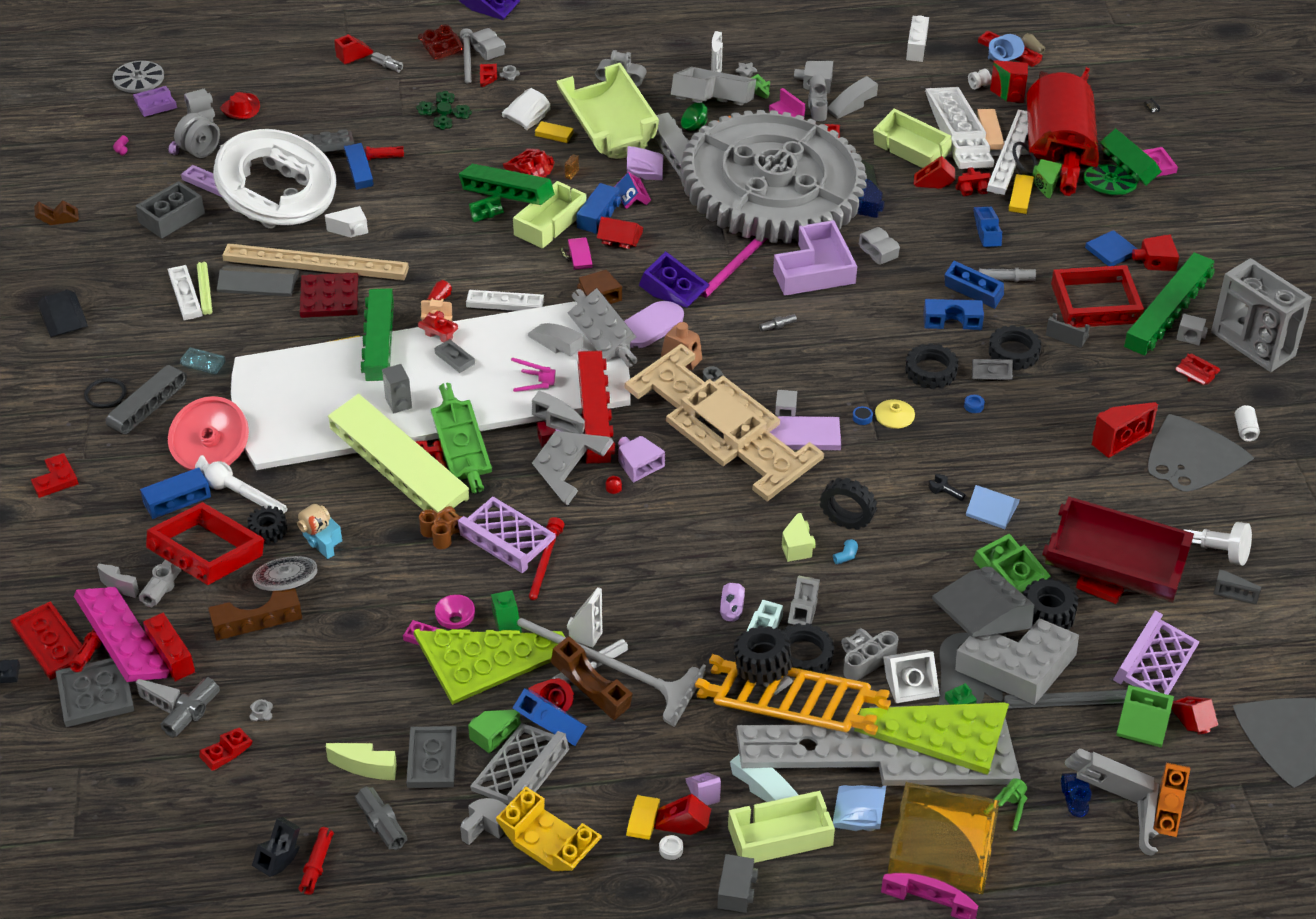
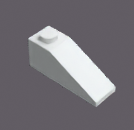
M597 588L577 611L574 618L571 617L567 624L569 636L575 642L592 648L602 634L601 588Z

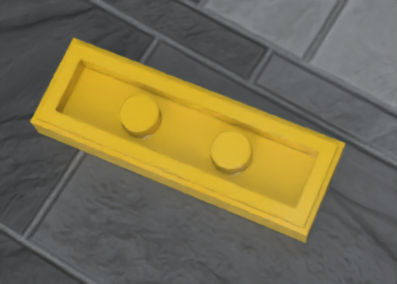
M1016 174L1009 205L1010 212L1027 214L1033 176Z

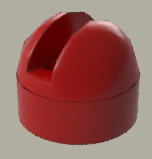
M610 476L606 480V491L608 493L617 494L622 490V482L619 477Z

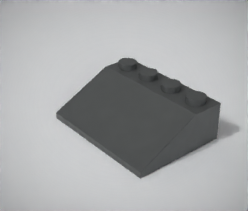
M992 567L972 570L932 595V600L972 638L1032 628L1034 604Z

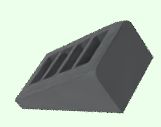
M1219 569L1213 594L1257 605L1261 587Z

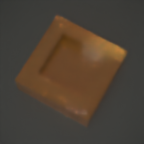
M574 154L565 163V178L570 180L579 171V156Z

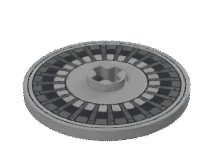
M301 556L284 557L260 566L253 573L252 578L254 585L262 590L280 591L305 584L317 574L318 569L316 562L310 558Z

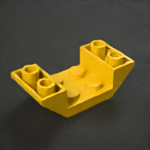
M525 787L496 817V821L515 847L551 871H572L601 839V835L583 823L575 830L544 809L545 798Z

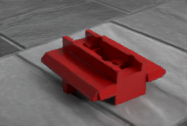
M1191 353L1181 360L1175 371L1187 376V381L1189 382L1194 380L1202 385H1206L1215 378V374L1220 372V368Z

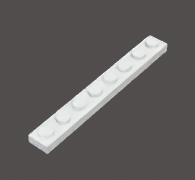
M1019 109L1017 111L988 183L987 191L1005 195L1016 167L1012 153L1013 145L1018 141L1025 143L1028 136L1027 111ZM1021 145L1016 147L1018 159L1023 149Z

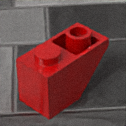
M349 34L334 40L336 57L343 64L351 63L373 54V50L366 43Z

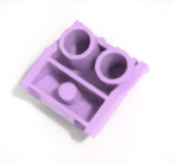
M628 146L627 173L629 171L636 177H641L644 180H662L663 155L647 149Z

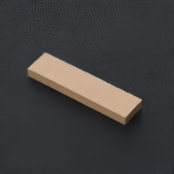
M978 109V119L986 131L985 139L990 145V150H1002L1004 141L995 109Z

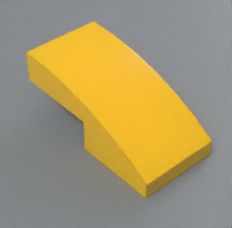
M637 795L626 836L650 840L660 806V799Z

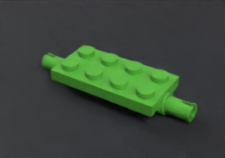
M443 383L439 386L443 402L439 407L431 408V415L448 470L459 480L468 478L472 493H477L476 488L478 492L484 490V486L482 485L480 475L492 472V467L471 401L458 400L454 396L451 383H446L447 388H445Z

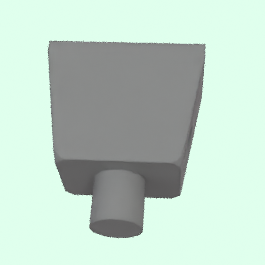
M807 61L805 70L795 69L794 79L804 80L803 88L810 90V79L815 75H821L825 79L827 93H830L833 61Z

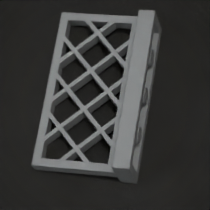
M521 723L470 786L471 790L505 804H509L525 787L536 793L568 752L569 746L566 734L557 731L554 735ZM524 732L532 735L530 738L519 741L520 736ZM549 741L545 746L538 747L537 742ZM535 744V749L522 752L521 747ZM519 748L520 753L506 756L509 750ZM538 755L534 761L525 763L524 758ZM522 759V765L509 767V762ZM502 764L507 766V769L497 772L493 771L496 766ZM525 771L522 777L512 778L511 774ZM509 775V781L496 783L497 778ZM494 781V785L488 787L481 786L483 782ZM512 787L507 796L499 793V790Z

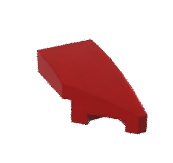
M480 64V87L497 80V64Z

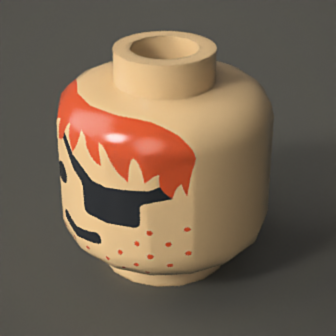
M312 504L298 514L299 521L297 525L303 533L316 535L328 527L330 514L324 506Z

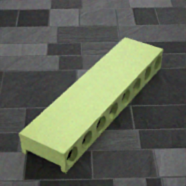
M357 394L328 415L330 429L421 509H433L438 513L447 506L454 508L462 501L466 502L469 500V488L360 394Z

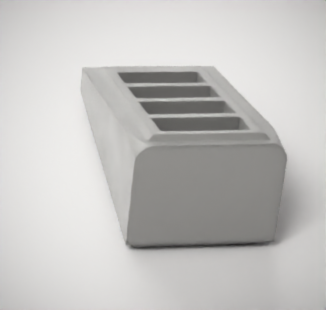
M142 679L136 681L140 697L169 714L175 709L176 701L181 696L179 689Z

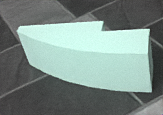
M762 600L758 611H755L747 631L750 628H758V626L778 628L783 617V605Z
M739 754L730 761L732 775L747 783L750 792L766 802L798 796L790 784L773 768H741Z

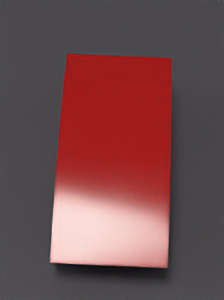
M239 727L220 735V742L201 749L199 757L213 771L243 753L252 745V740Z

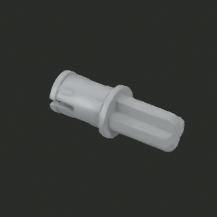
M378 52L372 54L371 60L382 65L385 69L389 68L397 73L401 72L403 68L402 62Z

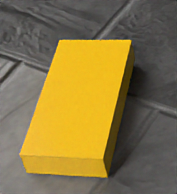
M543 121L540 122L535 130V136L564 143H568L574 133L573 128Z

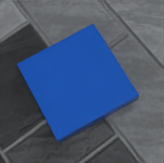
M1114 230L1087 242L1085 246L1088 251L1108 266H1114L1131 258L1132 250L1137 249Z

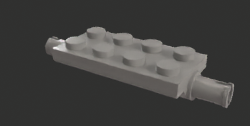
M597 288L588 296L581 289L576 290L579 296L573 292L572 298L577 302V305L567 313L595 349L602 351V357L606 358V361L612 357H619L625 362L627 367L633 366L630 360L636 364L637 358L630 351V343L636 336Z

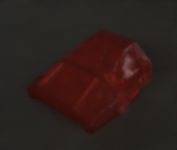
M446 24L441 25L439 29H428L423 35H418V39L422 41L433 59L444 58L464 49L457 34Z

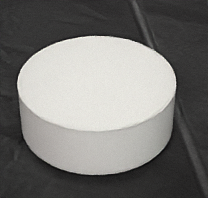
M674 835L662 838L659 843L661 856L668 860L679 858L683 853L682 840Z

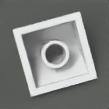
M921 650L883 657L886 679L895 703L940 696L933 651Z

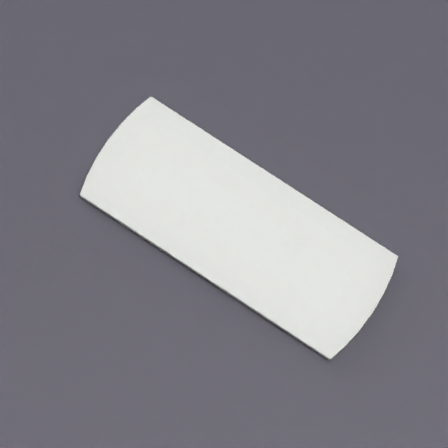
M575 301L453 321L458 324V329L453 333L452 341L475 358V365L461 373L435 354L434 348L443 343L440 340V336L429 337L425 335V330L419 327L392 331L390 367L402 364L409 377L412 401L411 409L394 414L385 399L384 382L366 381L365 373H361V361H364L362 360V348H365L363 347V336L235 357L232 371L231 398L232 402L244 413L248 422L249 435L244 450L255 469L260 470L357 453L330 429L328 418L329 414L357 394L364 397L415 442L439 439L431 415V408L439 407L443 402L439 386L443 383L445 388H447L446 383H451L454 396L458 400L471 401L480 431L546 420L532 415V399L539 390L560 399L578 414H582L577 364L578 352L597 350L567 313L577 305ZM540 324H558L582 334L584 347L572 356H568L562 351L554 353L530 338L528 333ZM612 357L607 361V370H604V375H608V387H605L606 392L609 391L610 403L607 404V408L629 406L630 392L625 389V382L630 380L629 367L626 366L621 358ZM511 358L555 369L554 385H549V389L540 388L514 392V388L542 384V382H538V375L521 372L522 369L539 371L538 369L513 362Z

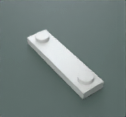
M187 266L169 268L168 274L183 320L201 317L202 311Z
M469 290L466 307L520 311L543 307L544 295Z

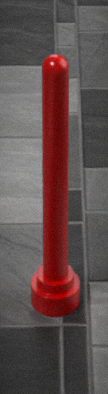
M552 517L548 520L546 529L555 533L557 537L563 532L565 523L560 518ZM556 538L543 550L529 593V599L532 601L538 597Z

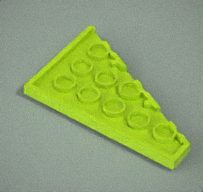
M436 629V631L414 630V636L452 705L550 663L553 648L558 645V643L535 633H520L517 630H501L499 632L494 630L470 632V630L452 629L449 631L444 629ZM552 631L565 637L562 631Z
M980 703L889 707L888 710L882 708H861L859 715L866 716L870 714L877 716L874 725L878 726V730L875 735L868 734L859 728H854V731L988 775L1009 704Z

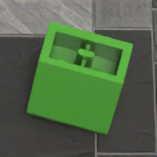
M1128 685L1116 736L1162 748L1174 696Z

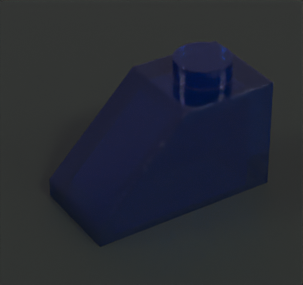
M866 179L867 187L862 189L864 196L858 197L859 207L857 214L877 218L879 212H883L885 201H882L883 193L870 179Z

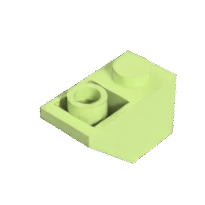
M798 513L783 531L782 549L787 562L811 558L813 548H815V539L813 536H810L809 524L807 521H804L801 513Z

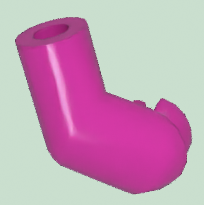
M122 135L113 145L115 152L120 153L121 156H124L128 151V148L125 147L129 141L126 136Z

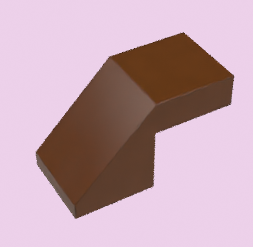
M63 200L55 209L39 201L34 206L35 217L49 225L72 223L79 220L78 208Z

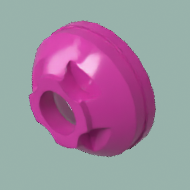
M463 595L446 596L435 607L438 623L449 629L466 627L472 622L475 614L473 602ZM459 616L462 620L454 623L450 621V618Z

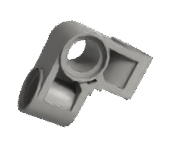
M815 75L810 79L808 106L813 120L824 121L827 119V87L824 77Z

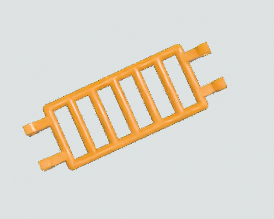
M714 654L709 659V663L714 664L711 673H728L721 686L710 684L701 678H698L695 683V687L700 688L697 692V697H714L716 705L841 732H848L851 727L863 729L868 734L875 735L878 730V726L874 725L877 716L870 714L866 716L858 715L863 703L876 704L879 708L888 710L891 704L890 700H887L890 694L889 690L873 691L870 690V684L866 682L793 667L788 671L787 676L796 678L779 709L768 707L767 705L782 679L769 683L758 704L746 702L757 683H750L749 680L746 682L737 700L726 698L728 691L738 676L736 662L724 660L722 657ZM805 679L816 681L817 683L801 712L788 711ZM825 685L838 686L822 718L811 716L810 713ZM847 688L859 690L843 722L831 720Z

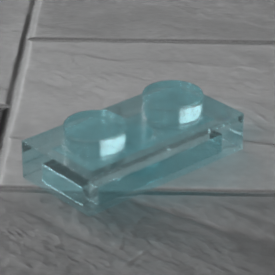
M190 347L180 360L183 366L217 374L225 363V356Z

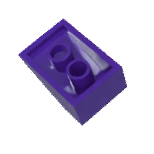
M459 0L472 11L504 20L520 2V0Z
M666 251L644 271L639 286L653 297L674 302L686 308L710 285Z

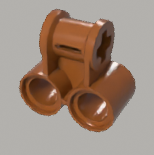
M447 506L438 513L434 510H424L419 515L421 534L424 537H432L433 545L437 549L450 547L452 543L451 535L460 532L458 520L463 516L455 513L456 511L452 506Z

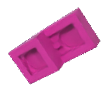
M587 238L568 239L573 269L592 268Z

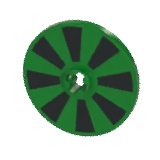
M1115 165L1092 166L1084 173V181L1089 187L1106 194H1127L1134 191L1138 184L1132 178L1131 173L1126 174L1121 167Z

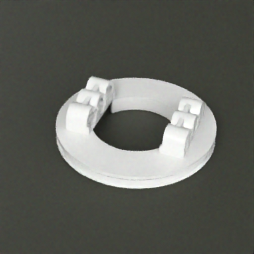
M272 129L251 130L240 133L226 141L216 155L213 176L220 195L232 210L242 213L249 219L260 221L267 228H274L276 225H294L310 221L321 215L332 202L336 188L334 168L327 156L318 147L300 136ZM263 157V162L268 168L277 169L285 177H293L299 184L307 186L296 194L281 196L278 205L244 187L246 178L243 173V167L249 161Z

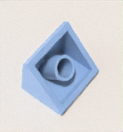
M976 485L966 516L1005 529L1020 500Z

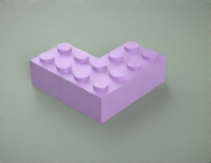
M834 220L799 226L798 245L801 250L774 255L773 272L784 295L856 283L857 265Z

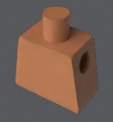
M679 322L666 334L661 357L682 343L695 353V360L685 366L693 370L702 360L700 338L697 333L688 330L687 323Z

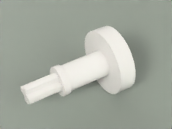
M1236 522L1231 534L1214 532L1208 529H1204L1203 532L1185 530L1194 533L1192 543L1201 544L1202 548L1227 550L1231 564L1243 566L1246 563L1252 540V531L1249 523Z

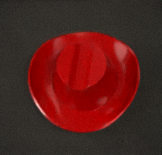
M237 92L230 96V100L226 101L220 109L230 118L249 119L259 112L260 102L254 94Z

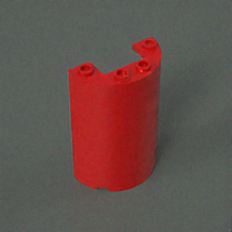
M1065 72L1048 74L1038 79L1027 92L1029 152L1046 156L1051 142L1084 149L1080 158V164L1097 167L1099 152L1095 102L1090 85L1081 77Z

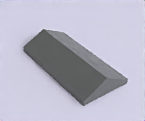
M225 265L219 272L217 292L292 297L299 270Z

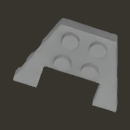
M555 431L532 464L563 503L568 506L578 490L564 482L587 449L604 456L614 441L606 436Z

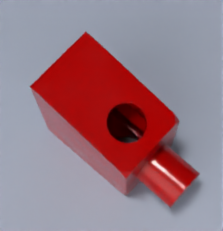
M1171 235L1145 238L1142 241L1141 249L1132 250L1133 260H1143L1147 270H1177L1179 254Z

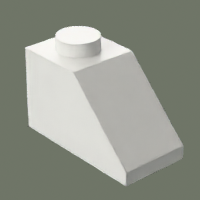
M360 206L325 215L326 229L329 232L350 238L368 233L367 219Z

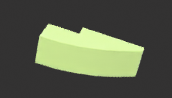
M326 743L328 761L337 767L364 777L395 780L397 768L395 751H374L373 744Z

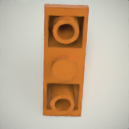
M1166 762L1161 779L1153 827L1160 834L1177 837L1190 767Z

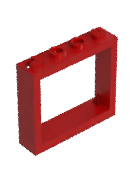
M1127 265L1053 270L1051 285L1065 324H1070L1076 328L1085 327L1086 324L1090 325V327L1134 324L1144 312L1142 302ZM1122 282L1130 305L1073 308L1065 286Z
M203 502L147 530L146 548L207 585L263 556V537ZM199 524L237 548L208 562L170 538Z

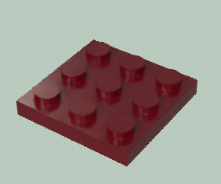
M358 273L301 275L300 318L358 315Z

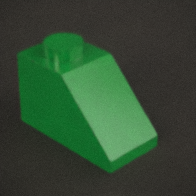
M513 591L491 594L492 613L498 632L501 630H517L522 633L521 627L517 624L519 614Z

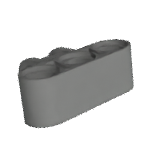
M617 50L612 51L611 60L603 59L595 72L599 80L606 81L604 67L621 63L636 86L642 84L647 73L644 66L631 63L630 52L620 53Z
M860 628L851 637L843 638L841 641L842 646L847 653L843 670L845 678L857 681L884 665V656L896 655L898 647V636L896 633L884 631L872 637L864 629Z

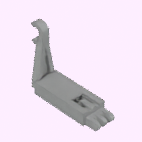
M1078 749L1067 758L1065 765L1077 771L1078 779L1138 804L1139 847L1146 855H1154L1158 850L1149 844V838L1152 839L1159 834L1153 829L1159 785L1154 782V777L1095 752L1090 753L1083 749Z

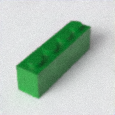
M1116 128L1100 141L1103 147L1102 152L1108 158L1111 156L1112 161L1117 166L1121 165L1126 174L1131 173L1132 178L1137 183L1141 182L1146 186L1162 172L1156 161Z

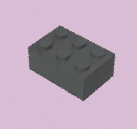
M180 181L136 205L139 223L161 239L205 214L202 196Z

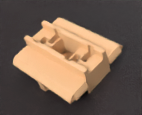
M431 298V301H421L422 321L429 312L434 314L436 311L443 312L444 319L452 321L451 302H443V299L433 300V298Z

